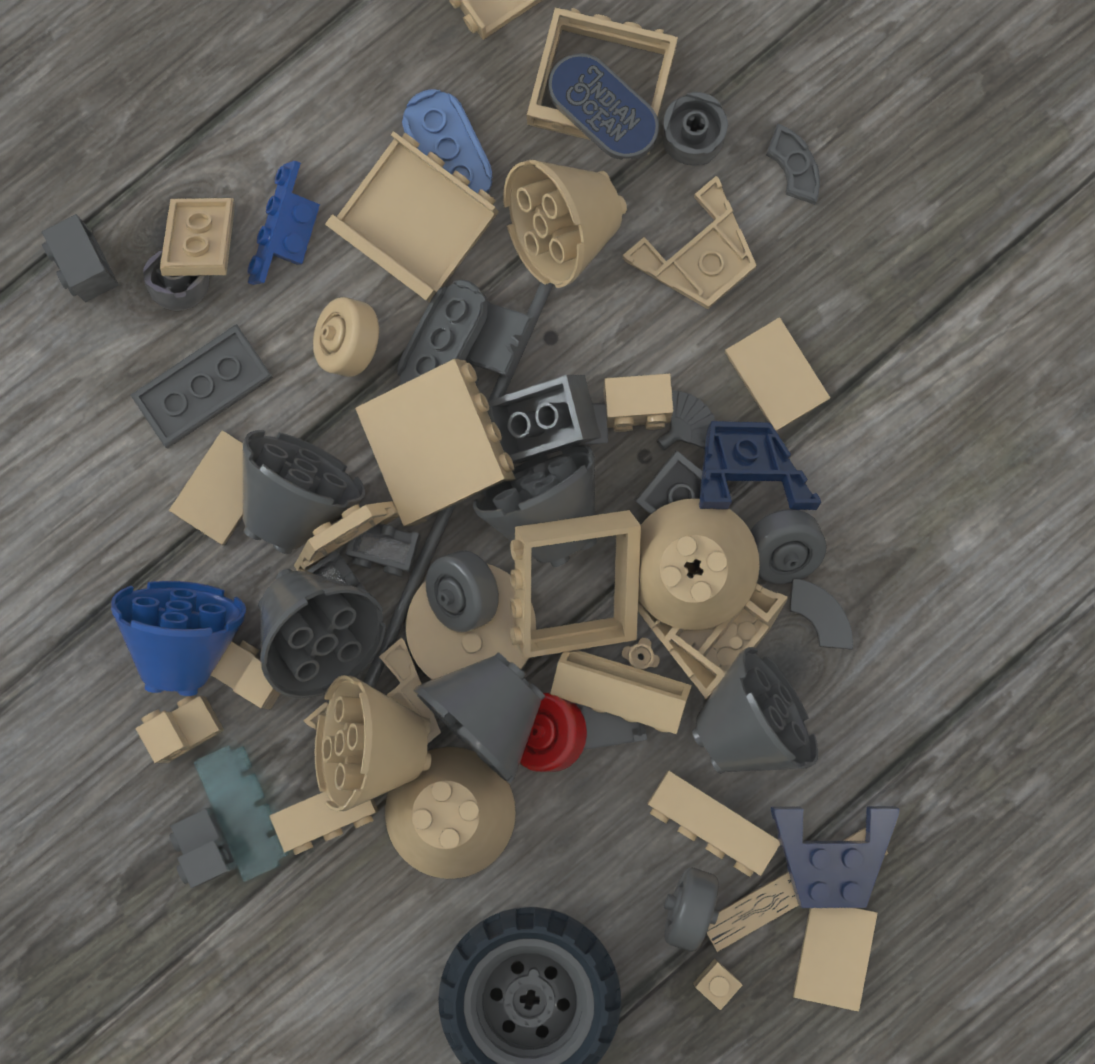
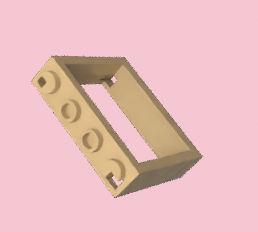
M555 8L527 112V125L590 140L559 110L542 106L562 30L663 54L664 58L651 105L657 118H659L678 37L664 34L662 29L655 31L642 29L639 24L633 22H625L624 24L613 22L604 15L596 14L593 17L584 15L575 8H572L571 11Z
M630 510L515 527V540H512L510 545L511 554L515 560V569L511 570L510 573L511 584L515 590V598L510 601L512 616L515 618V627H511L510 635L512 644L517 645L524 658L637 640L641 525ZM616 535L614 617L531 631V548Z

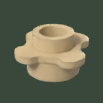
M641 638L638 644L632 647L626 646L622 650L623 658L628 660L631 667L645 670L649 667L655 668L660 663V658L654 654L651 648L652 643L648 638ZM639 654L644 655L643 660L638 659Z

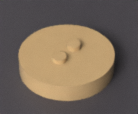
M487 564L497 583L499 593L498 608L495 616L489 623L468 632H456L444 626L430 607L426 593V581L420 586L408 609L406 636L414 660L429 678L433 680L495 656L498 652L510 663L513 662L518 668L523 669L529 658H524L517 645L512 644L510 635L511 627H515V618L512 616L510 607L511 599L515 598V590L511 584L510 574L500 568ZM531 603L532 631L537 630V624L534 608Z

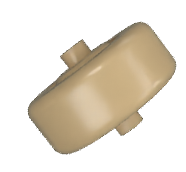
M346 297L336 298L324 308L318 318L313 337L315 359L324 371L352 377L360 374L367 368L376 352L379 339V323L374 309L365 302Z

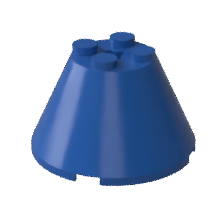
M183 581L148 582L146 589L133 591L134 587L129 586L117 592L111 601V611L140 678L145 683V690L152 693H160L165 690L178 691L183 696L196 695L198 688L205 685L244 622L246 607L241 599L234 597L233 601L224 596L225 590L205 584Z

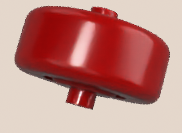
M543 693L546 697L541 701L520 764L536 772H558L570 767L583 752L587 739L586 721L580 708L575 703L550 693Z

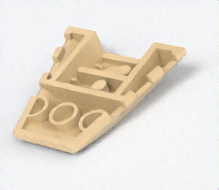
M695 559L692 563L686 562L684 565L691 574L702 570L699 566L700 560ZM756 584L749 601L735 616L720 625L700 630L680 629L663 623L651 615L639 600L638 612L704 698L708 700L739 653L748 647L756 648L768 633L788 597Z

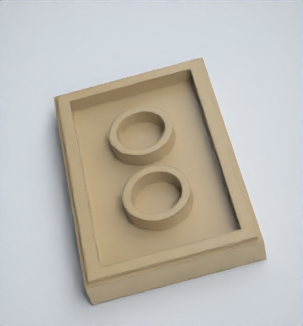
M234 198L170 199L160 264L162 276L227 274L235 210Z
M780 317L725 350L728 359L776 432L830 399L827 391Z
M222 430L169 511L223 546L243 518V443Z
M809 908L793 997L859 1012L878 913L860 908Z

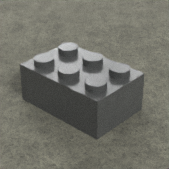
M565 375L488 401L489 410L487 412L491 422L498 426L502 435V440H500L504 453L509 454L513 464L529 461L601 438L585 375Z

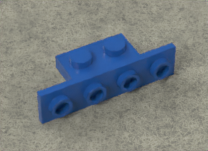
M298 161L283 164L275 176V184H277L275 194L267 203L266 214H268L265 226L261 227L257 236L258 250L256 256L252 257L248 265V274H250L249 284L265 283L273 256L296 265L303 263L320 204L292 193L301 164Z

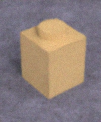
M715 958L693 982L695 988L719 1010L728 1003L742 986V983Z

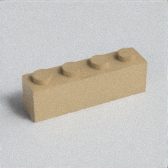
M573 650L562 653L550 694L572 703L575 702L590 707L596 712H607L622 717L628 722H639L654 727L660 732L677 734L692 685L586 652Z
M668 770L647 802L648 805L653 807L650 811L651 815L664 823H667L669 818L681 825L678 832L692 841H695L697 836L709 843L705 848L706 850L723 859L725 854L735 859L736 863L733 867L751 877L753 872L761 876L780 846L778 839Z

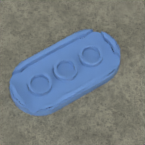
M435 89L422 91L412 97L404 111L402 123L404 132L420 143L417 149L426 156L431 151L445 162L442 168L450 174H453L455 170L470 181L468 185L470 189L476 193L482 189L488 194L492 185L491 165L458 99L449 93L447 94Z

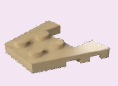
M717 176L694 195L697 202L714 219L702 232L667 261L645 237L623 254L622 257L628 264L706 309L714 305L756 269L757 266Z
M394 502L367 504L361 508L357 504L341 514L343 519L331 525L330 522H327L313 531L314 536L307 541L294 564L296 570L307 571L324 559L323 557L377 524L387 525L400 517Z
M401 637L379 656L400 681V684L386 696L419 714L422 718L429 719L430 733L427 737L428 744L441 731L434 713L417 696L418 694L413 691L422 683L406 643ZM328 702L323 703L303 721L308 726L316 729L319 714L325 715Z

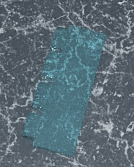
M227 746L193 761L243 882L281 866L278 859L288 856L289 853L288 851H283L277 835L271 838L268 837L267 832L274 830L269 815H272L268 803L258 808L255 806L254 802L265 798V795L255 773L245 778L242 775V772L252 768L244 746L233 751L231 746Z

